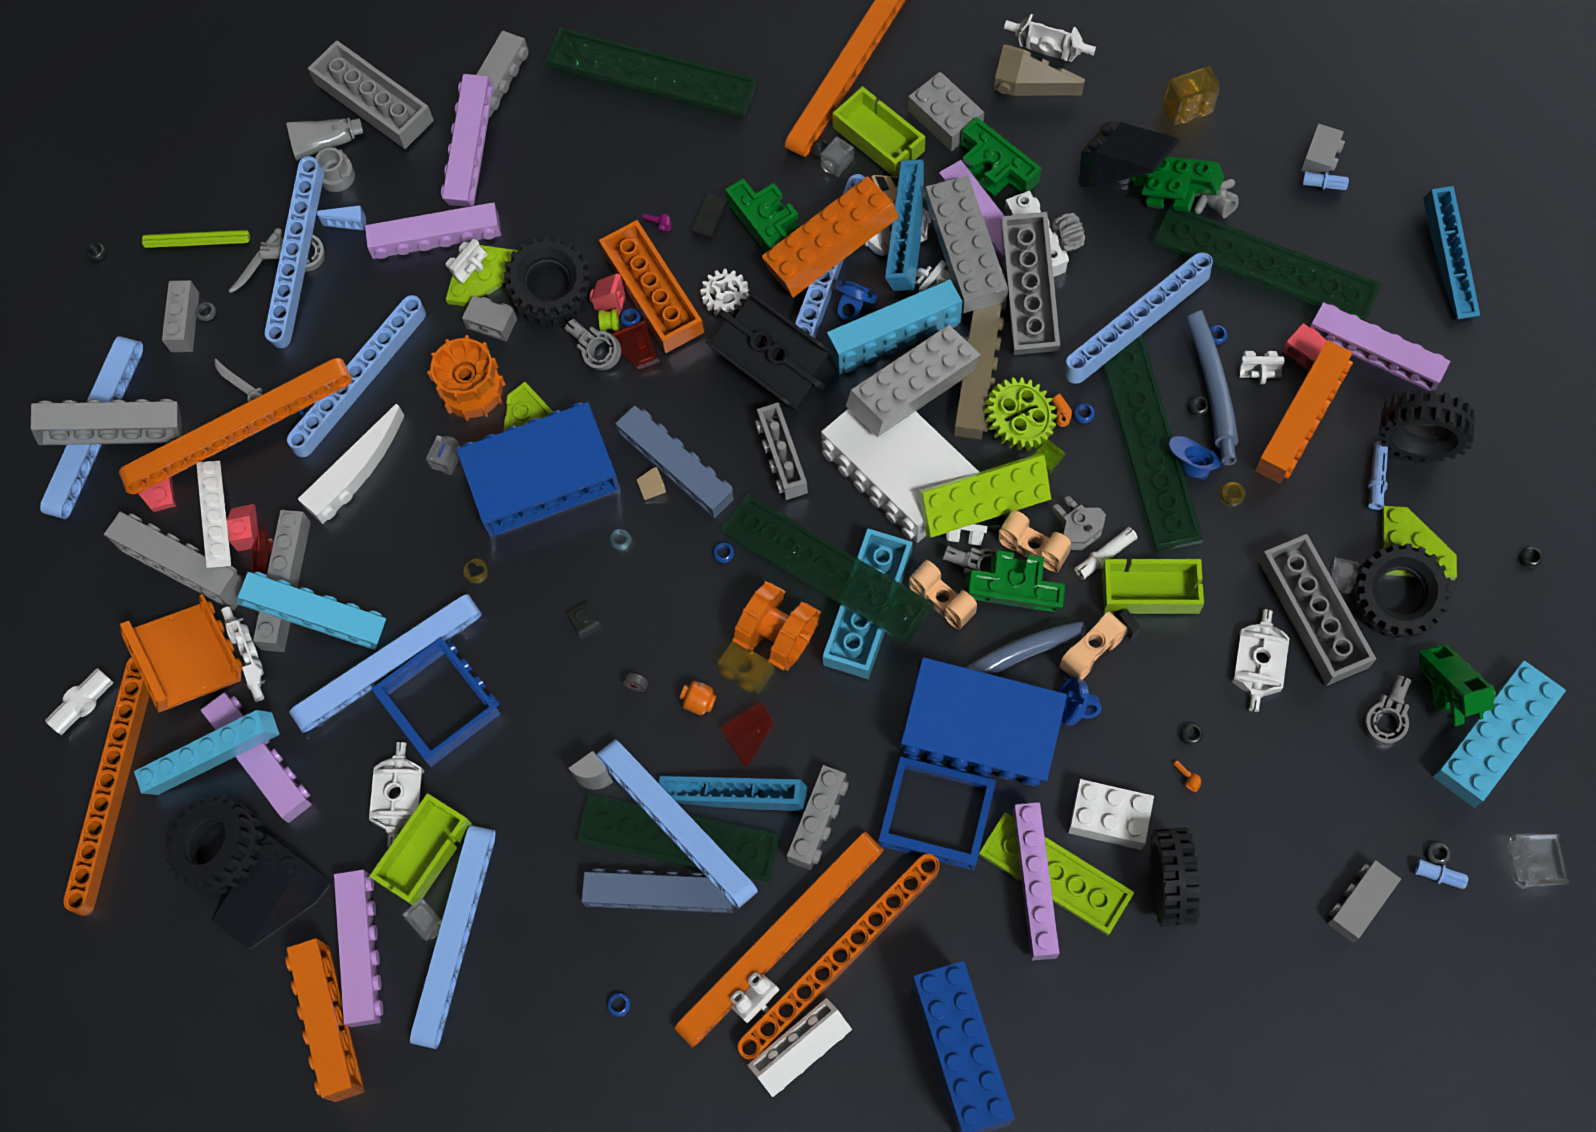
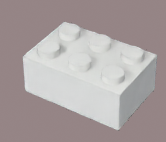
M1080 779L1068 833L1142 850L1146 843L1154 796Z

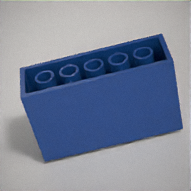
M588 402L576 403L567 410L554 411L542 419L535 418L520 427H509L503 433L487 435L481 441L475 443L468 442L463 444L461 448L456 449L482 523L490 537L621 490Z
M923 657L918 664L898 748H902V753L917 756L921 753L927 755L926 759L930 761L941 762L944 759L951 761L950 765L964 769L967 766L975 767L974 772L988 775V773L995 772L998 773V778L1012 781V779L1018 778L1022 779L1021 784L1036 787L1048 780L1067 694Z
M961 961L913 976L912 992L956 1132H990L1009 1126L1015 1117L965 962Z

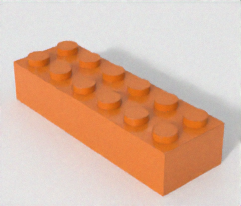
M867 176L763 254L762 258L770 273L792 297H795L898 219L899 216L894 203Z
M638 220L599 239L602 254L614 273L621 275L624 289L665 353L704 333L702 319Z
M1326 341L1260 458L1255 470L1256 472L1281 484L1283 478L1289 479L1309 440L1312 438L1318 424L1353 364L1350 361L1353 352L1331 341Z
M315 938L288 947V956L285 957L288 970L292 971L294 978L291 981V987L294 995H298L300 1005H297V1013L305 1025V1030L302 1033L306 1045H309L311 1051L308 1060L311 1069L315 1070L317 1080L314 1081V1086L317 1094L321 1095V1098L338 1102L364 1093L350 1028L344 1025L342 995L330 946Z

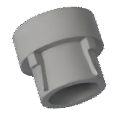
M332 147L318 151L315 159L324 170L322 187L330 192H340L350 187L355 179V171L346 154L341 149L338 150Z

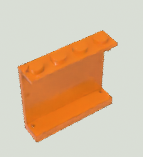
M203 594L199 595L200 604L132 628L130 621L120 624L121 636L158 713L241 681L243 665L239 658L235 659L232 653L234 652L233 645L230 639H225L223 635L224 627L220 620L215 619L213 615L215 614L214 607L211 601H206Z

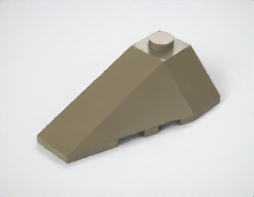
M1006 44L1003 45L995 76V91L1013 96L1082 95L1085 79L1063 68L1055 69L1049 66V61L1042 59L1040 62L1030 57L1031 52Z

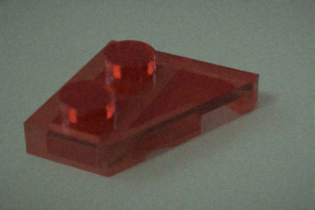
M645 320L611 334L618 339L621 346V354L639 370L660 362Z
M258 529L252 545L253 574L254 572L266 574L269 552H272L273 547L272 538H268V529Z
M760 702L720 728L745 768L749 766L773 726L774 721L763 703Z

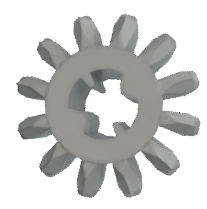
M1066 213L1054 219L1052 228L1058 236L1059 246L1062 250L1072 251L1084 245L1085 230L1078 216L1074 213Z

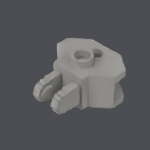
M1066 496L1063 500L1071 512L1067 514L1058 504H1055L1052 510L1062 522L1063 535L1071 541L1070 550H1084L1101 537L1106 514L1101 508H1085L1082 504L1079 506L1070 496Z

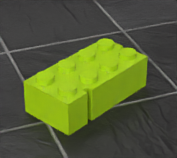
M863 86L832 113L833 128L892 176L897 177L900 174L901 161L916 160L925 151V136L882 101L879 100L877 102V97Z
M1105 559L1102 567L1104 614L1107 612L1120 614L1126 609L1130 614H1200L1204 605L1203 584H1201V559H1131L1128 572H1124L1127 559Z
M427 793L369 877L416 908L456 851L455 842L461 843L466 836L469 826H473V824L466 817Z

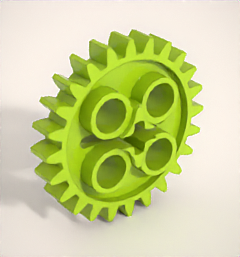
M1012 377L1009 381L1005 379L1001 384H997L993 388L994 390L988 394L990 398L985 401L988 407L984 410L985 413L990 414L985 421L992 422L988 429H995L997 431L994 437L1002 436V444L1009 441V448H1012L1015 444H1017L1018 450H1021L1024 446L1027 450H1030L1033 446L1037 448L1053 434L1052 429L1056 426L1053 420L1057 418V415L1051 412L1056 409V406H1049L1052 398L1044 397L1047 391L1040 392V384L1033 387L1032 380L1025 384L1023 377L1018 381ZM1036 406V408L1029 410L1026 414L1022 413L1028 408ZM1016 413L1020 414L1008 422L1005 421V419L1011 418Z

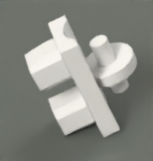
M472 239L470 243L463 242L459 247L461 254L457 258H450L446 262L447 268L460 283H464L474 270L481 272L484 269L481 262L487 256V253L480 247L478 240Z
M941 260L934 270L930 266L926 270L918 268L916 274L918 280L915 283L920 287L919 292H922L939 283L941 284L948 280L952 281L946 262Z
M1245 351L1241 359L1239 378H1259V384H1265L1267 378H1281L1282 367L1285 362L1284 357H1279L1276 351H1268L1264 356H1256L1254 351Z
M973 524L946 533L947 541L959 542L961 530L970 531L968 544L980 546L984 534L987 533V526Z
M754 972L748 979L750 988L745 993L741 990L736 991L730 997L733 1004L731 1008L746 1023L761 1010L766 1014L769 1011L766 1004L780 990L764 974L760 975Z

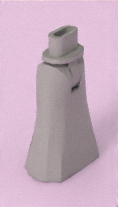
M348 117L347 119L286 123L296 161L316 154L324 148L350 142L352 139H355L354 135L363 134L360 118L350 120Z

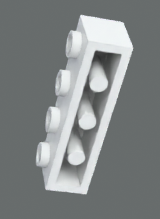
M1030 190L1005 200L1004 212L1006 216L1041 212L1039 201L1036 197L1033 198ZM1048 220L1053 277L1066 272L1069 258L1066 251L1061 250L1058 236L1055 232L1052 233Z
M826 998L747 1066L770 1095L774 1097L798 1075L802 1074L812 1063L822 1057L826 1051L842 1040L852 1029L838 1009Z

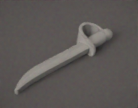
M276 228L267 241L260 244L263 246H280L283 243L282 230ZM262 250L258 251L240 278L229 289L230 293L240 288L251 277L262 261L260 258V251Z
M215 359V366L218 372L226 380L248 395V402L262 395L263 390L261 388H253Z

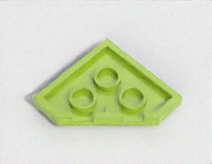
M480 245L487 253V256L481 262L484 269L481 272L474 270L464 283L458 282L456 277L452 275L446 297L447 304L468 307L472 296L480 298L502 287V284L505 282V265L507 261H511L513 250Z
M523 382L507 395V412L503 432L509 427H520L532 419H542L553 412L526 382Z
M1384 506L1382 509V548H1387L1393 544L1403 546L1406 543L1412 544V547L1417 549L1423 547L1426 549L1425 553L1430 556L1435 554L1438 557L1435 561L1440 566L1445 565L1447 569L1444 571L1446 578L1455 580L1457 578V555L1408 507ZM1394 570L1385 574L1415 577L1403 570Z

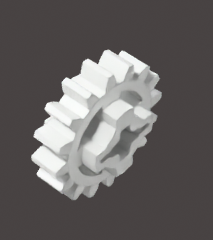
M724 269L723 274L715 271L714 277L708 275V282L703 281L702 283L704 288L701 289L702 302L706 304L708 311L714 309L715 315H718L721 309L735 315V309L740 310L742 304H745L749 296L747 281H743L742 275L736 277L734 270L731 274L727 273V269Z

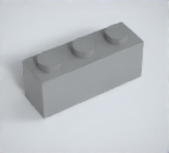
M191 280L169 281L162 341L170 352H193L199 292Z
M1376 860L1370 865L1364 864L1357 874L1360 879L1356 885L1351 883L1343 893L1346 899L1341 905L1337 902L1328 914L1332 917L1328 925L1352 943L1360 938L1401 880V878Z

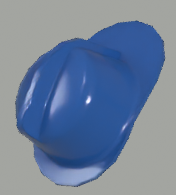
M1175 436L1170 439V450L1179 458L1182 471L1185 474L1206 480L1211 470L1221 466V458L1215 452L1206 449L1197 442L1182 436Z

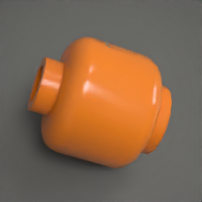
M694 680L689 686L684 685L679 698L683 699L682 707L685 710L698 715H704L705 712L710 713L717 695L713 694L714 690L712 687Z

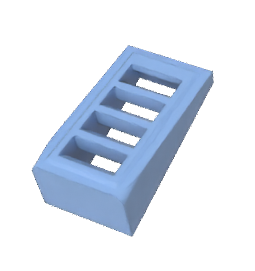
M360 205L317 211L323 226L366 230V216Z

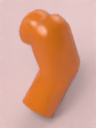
M1061 393L1052 398V402L1057 408L1056 423L1061 427H1065L1070 423L1072 410Z

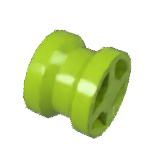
M617 309L607 312L599 310L600 331L606 332L607 329L619 331Z

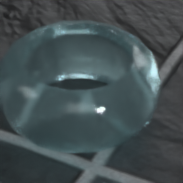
M616 530L610 537V543L617 550L627 549L631 544V535L626 530ZM618 535H625L627 540L624 544L618 545L615 543V538Z

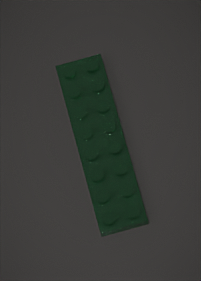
M589 795L577 839L578 844L699 869L640 805ZM690 816L751 881L765 884L770 883L780 834Z

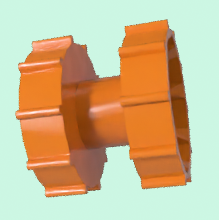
M468 335L465 338L451 341L446 339V343L436 353H431V369L427 373L431 381L435 382L437 386L436 391L439 397L443 398L447 412L464 417L466 421L469 418H477L483 415L488 417V413L498 403H502V387L506 385L503 377L498 375V365L495 358H491L486 342L480 343L469 339ZM471 376L470 379L463 380L465 377Z
M765 581L764 585L755 591L753 597L743 609V613L735 627L732 641L747 650L753 651L754 647L764 637L771 640L774 644L771 648L768 662L783 671L784 669L789 671L790 667L799 660L807 644H809L818 625L821 611L801 601L800 605L790 613V616L780 611V608L783 605V597L786 591Z

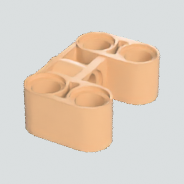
M1016 510L1010 512L999 530V542L1004 547L1016 551L1025 557L1027 555L1044 557L1043 567L1055 573L1060 570L1070 553L1071 541L1066 536L1053 532L1049 538L1029 528V519ZM1032 543H1036L1040 547L1037 549L1030 548L1029 545Z
M925 560L909 577V588L911 591L929 604L957 630H960L976 613L977 602L964 590L957 594L941 581V572L932 562ZM938 596H945L948 598V601L939 602L936 598Z
M1107 612L1077 644L1067 651L1059 667L1069 677L1083 680L1091 671L1094 662L1107 649L1111 651L1121 642L1127 627L1112 613ZM1089 641H1098L1100 647L1094 648L1090 646Z

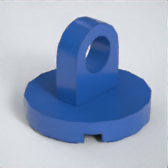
M836 279L834 288L843 293L838 305V315L843 320L852 321L856 319L864 301L876 303L878 297L876 292H873L871 295L870 290L851 281H846L845 284H842V279ZM848 303L855 307V313L850 316L843 312V306Z
M1067 678L1057 691L1067 694L1061 720L1062 724L1068 726L1075 725L1081 718H1094L1102 710L1099 698L1089 694L1088 686L1082 679Z

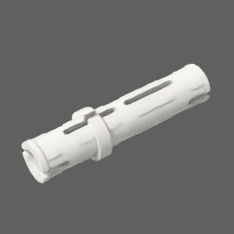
M1127 527L1097 552L1093 551L1090 553L1088 559L1074 568L1078 577L1082 574L1080 578L1085 580L1095 570L1102 569L1105 559H1111L1130 543L1137 540L1135 531H1131L1132 528Z

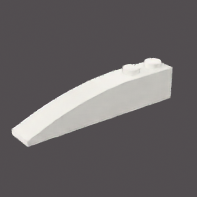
M397 404L298 498L302 506L322 524L333 518L336 511L352 499L353 494L366 481L383 458L404 418V414Z

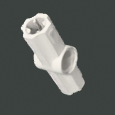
M97 668L80 686H74L65 693L63 697L64 702L45 720L46 723L62 735L79 717H84L93 711L96 706V700L114 682Z

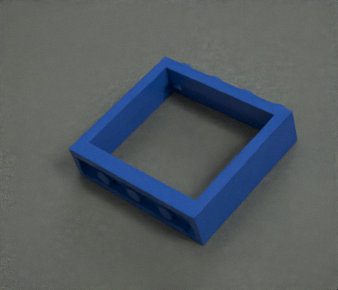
M442 637L371 689L430 767L500 715L496 708L500 705L492 694L488 696L482 689L486 686L478 676L475 678L469 673L472 670L470 665L464 658L459 660L455 655L458 653V650L451 641L446 644ZM445 654L487 709L431 751L389 695Z
M907 755L906 758L900 756L879 837V845L919 857L925 854H932L939 862L975 871L996 780H993L987 774L978 773L973 775L963 768L954 767L949 769L939 762L930 761V763H925L915 756ZM905 769L986 789L971 854L889 834Z

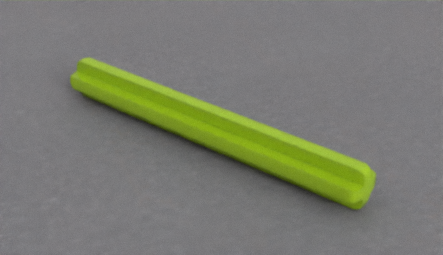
M248 230L142 236V244L145 248L250 242Z

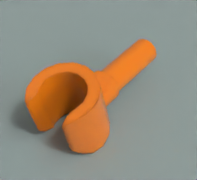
M1177 760L1173 765L1188 779L1184 785L1190 791L1197 792L1201 786L1200 776L1190 773Z

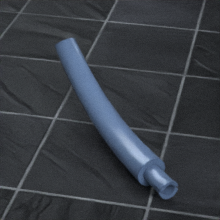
M1201 309L1187 315L1185 319L1196 347L1207 388L1215 445L1221 449V462L1224 465H1233L1237 462L1235 446L1239 441L1234 410L1222 363Z
M1081 621L1065 624L1022 637L986 654L965 668L995 676L1029 657L1056 647L1079 642L1085 636L1084 623Z

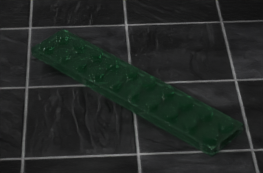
M560 27L545 60L546 65L743 118L758 85V78Z
M1172 204L1153 243L1189 258H1192L1197 253H1207L1212 257L1213 267L1321 307L1323 302L1328 305H1334L1339 310L1356 315L1365 322L1382 283L1191 211H1175Z
M1141 334L1107 361L1103 367L1156 552L1201 544L1203 537L1180 459L1173 454L1169 447V441L1173 438L1144 336Z
M749 494L721 529L722 533L906 645L934 608L933 602Z

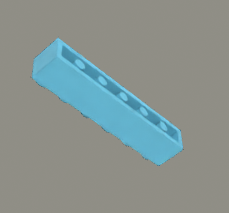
M254 572V574L247 573L237 601L238 605L372 650H376L386 622V618L376 611L366 612L360 610V607L355 604L346 603L345 605L328 595L321 597L314 594L308 588L301 587L298 589L292 587L287 581L268 579L267 575L260 572Z
M255 710L135 770L134 773L141 794L159 795L280 735L273 714L271 712Z

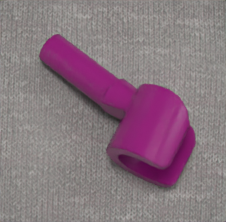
M643 214V219L659 223L658 228L660 230L670 231L672 222L668 215L662 214L658 217Z

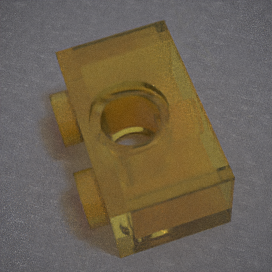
M733 641L718 661L720 673L729 680L734 678L740 682L739 685L744 690L750 693L754 691L759 694L775 672L773 664L752 650H747ZM742 665H749L751 667L746 673L739 671Z

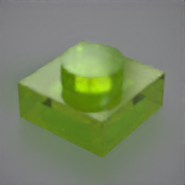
M1047 439L1034 455L1044 454L1047 471L1051 472L1065 457L1066 453Z

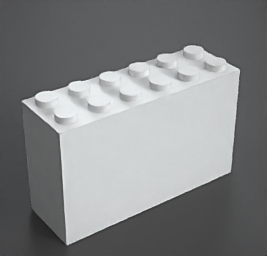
M849 409L821 431L822 454L829 462H835L840 473L845 477L849 476L854 481V486L861 493L865 492L869 496L871 503L876 508H882L886 512L887 519L893 524L897 523L902 528V533L908 539H913L916 543L926 536L918 491L979 472L917 412H914L878 438Z

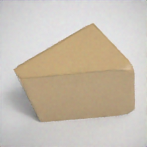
M657 467L637 479L644 500L666 492Z

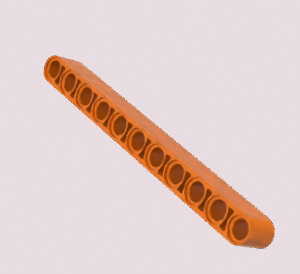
M875 0L789 133L785 142V149L802 157H806L809 154L812 145L817 141L833 116L832 113L837 110L906 0Z
M334 358L123 466L119 470V475L126 492L138 494L348 386L352 382V377L344 361L340 358Z
M132 657L127 661L64 896L65 908L81 916L90 914L95 907L150 696L139 672L137 673L138 669ZM138 687V691L134 695H131L132 691ZM130 710H132V714L129 717L125 718L126 714ZM126 733V737L119 741L121 735ZM120 756V760L116 764H113L114 759ZM114 779L113 785L107 788L108 782ZM108 802L107 808L101 811L102 805ZM102 825L100 833L95 835L96 829ZM95 849V855L89 859L90 852ZM89 873L88 880L82 883L83 877ZM83 898L82 904L76 908L77 901Z
M867 832L860 835L677 1023L674 1030L691 1047L696 1046L732 1009L731 1006L733 1004L730 997L736 991L741 990L745 993L750 988L748 979L754 972L765 975L881 855L884 848Z
M922 855L741 1038L738 1043V1051L743 1059L751 1062L773 1044L937 877L939 860L934 855ZM926 862H930L934 865L935 869L930 873H926L921 869V866ZM907 880H914L918 887L910 891L904 887V883ZM891 897H895L900 901V905L897 908H890L887 906L886 901ZM873 915H879L883 922L879 926H872L869 923V918ZM861 933L865 936V941L862 944H854L851 941L852 935ZM837 951H844L848 955L844 962L839 963L833 959ZM819 969H826L830 975L828 979L820 981L815 977L816 972ZM802 987L810 988L812 991L811 996L807 999L799 998L797 995L799 989ZM784 1005L793 1007L792 1016L788 1018L782 1017L779 1013L781 1007ZM768 1023L773 1024L776 1028L774 1034L764 1036L761 1032L762 1027ZM748 1042L757 1044V1050L752 1055H746L743 1052L744 1045Z

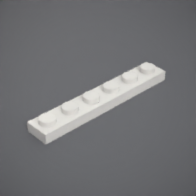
M220 461L197 463V476L206 568L231 566Z

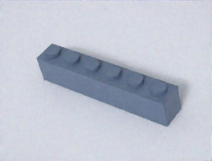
M634 405L615 423L618 433L713 518H716L734 500L731 485L725 480L720 481L711 467L703 466L700 463L699 457L694 452H687L678 438L670 437L662 424L654 423L651 420V415L646 410H640Z
M592 869L591 872H584L582 903L585 907L733 913L734 905L701 873H691L690 877H683L677 872H666L665 876L655 875L656 873L652 871H641L640 875L631 874V871L616 870V874L606 873L604 869Z

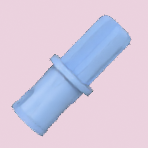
M1305 171L1303 186L1323 187L1322 190H1325V188L1346 190L1349 183L1348 177L1328 175V172L1320 174Z
M1419 859L1416 864V875L1436 880L1437 884L1442 882L1460 889H1465L1467 886L1468 876L1447 869L1446 865L1442 864L1439 866Z

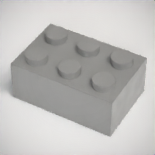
M941 72L908 96V111L950 151H953L961 144L962 130L973 119L977 117L982 122L984 120V111Z

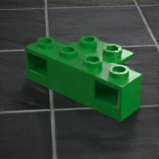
M979 118L973 119L962 130L961 146L969 151L963 157V162L982 188L995 197L1008 183L1019 192L1024 193L1029 190L1031 191L1040 182L1042 168Z
M1167 156L1154 172L1133 177L1132 180L1135 186L1144 187L1142 195L1148 196L1146 202L1148 207L1163 209L1164 199L1170 198L1175 199L1173 204L1175 211L1190 212L1196 193L1218 196L1224 174L1219 162Z
M744 178L725 189L727 204L765 253L785 239L788 234L799 228V225L796 223V220L799 219L798 213L790 203L786 205V208L779 201L783 198L782 193L774 183L756 194Z
M997 550L995 556L991 555L989 572L971 570L965 575L964 591L977 601L1049 612H1057L1063 608L1065 584L1042 581L1044 557L1027 555L1025 560L1013 559L1014 553Z
M1447 644L1419 651L1420 672L1431 682L1433 704L1440 711L1450 709L1451 703L1452 713L1447 714V718L1454 726L1465 724L1464 716L1475 714L1481 720L1484 719L1483 712L1494 709L1496 692L1493 685L1484 680L1480 673H1477L1468 662H1465Z

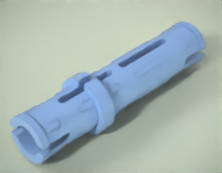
M1381 441L1373 443L1371 481L1368 482V489L1370 490L1368 507L1373 510L1384 508V493L1387 490L1388 484L1386 482L1388 446L1383 447Z

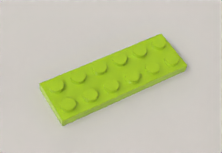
M1036 454L918 491L926 536L930 538L1010 513L1012 510H1019L1051 500L1044 454Z
M1005 812L979 852V856L1021 881L1014 818ZM1044 836L1053 902L1109 936L1134 892Z

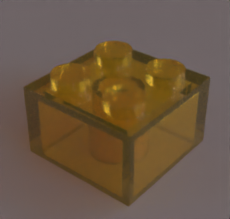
M1210 66L1169 80L1163 105L1174 125L1187 123L1193 118L1207 116L1214 111L1221 86Z

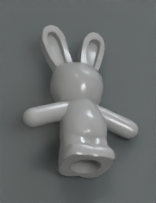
M1233 179L1223 181L1218 196L1196 193L1195 197L1199 198L1194 207V212L1196 214L1202 213L1207 203L1211 209L1216 210L1220 214L1222 219L1228 217L1237 209L1239 203L1238 196L1226 190L1234 187L1235 181Z

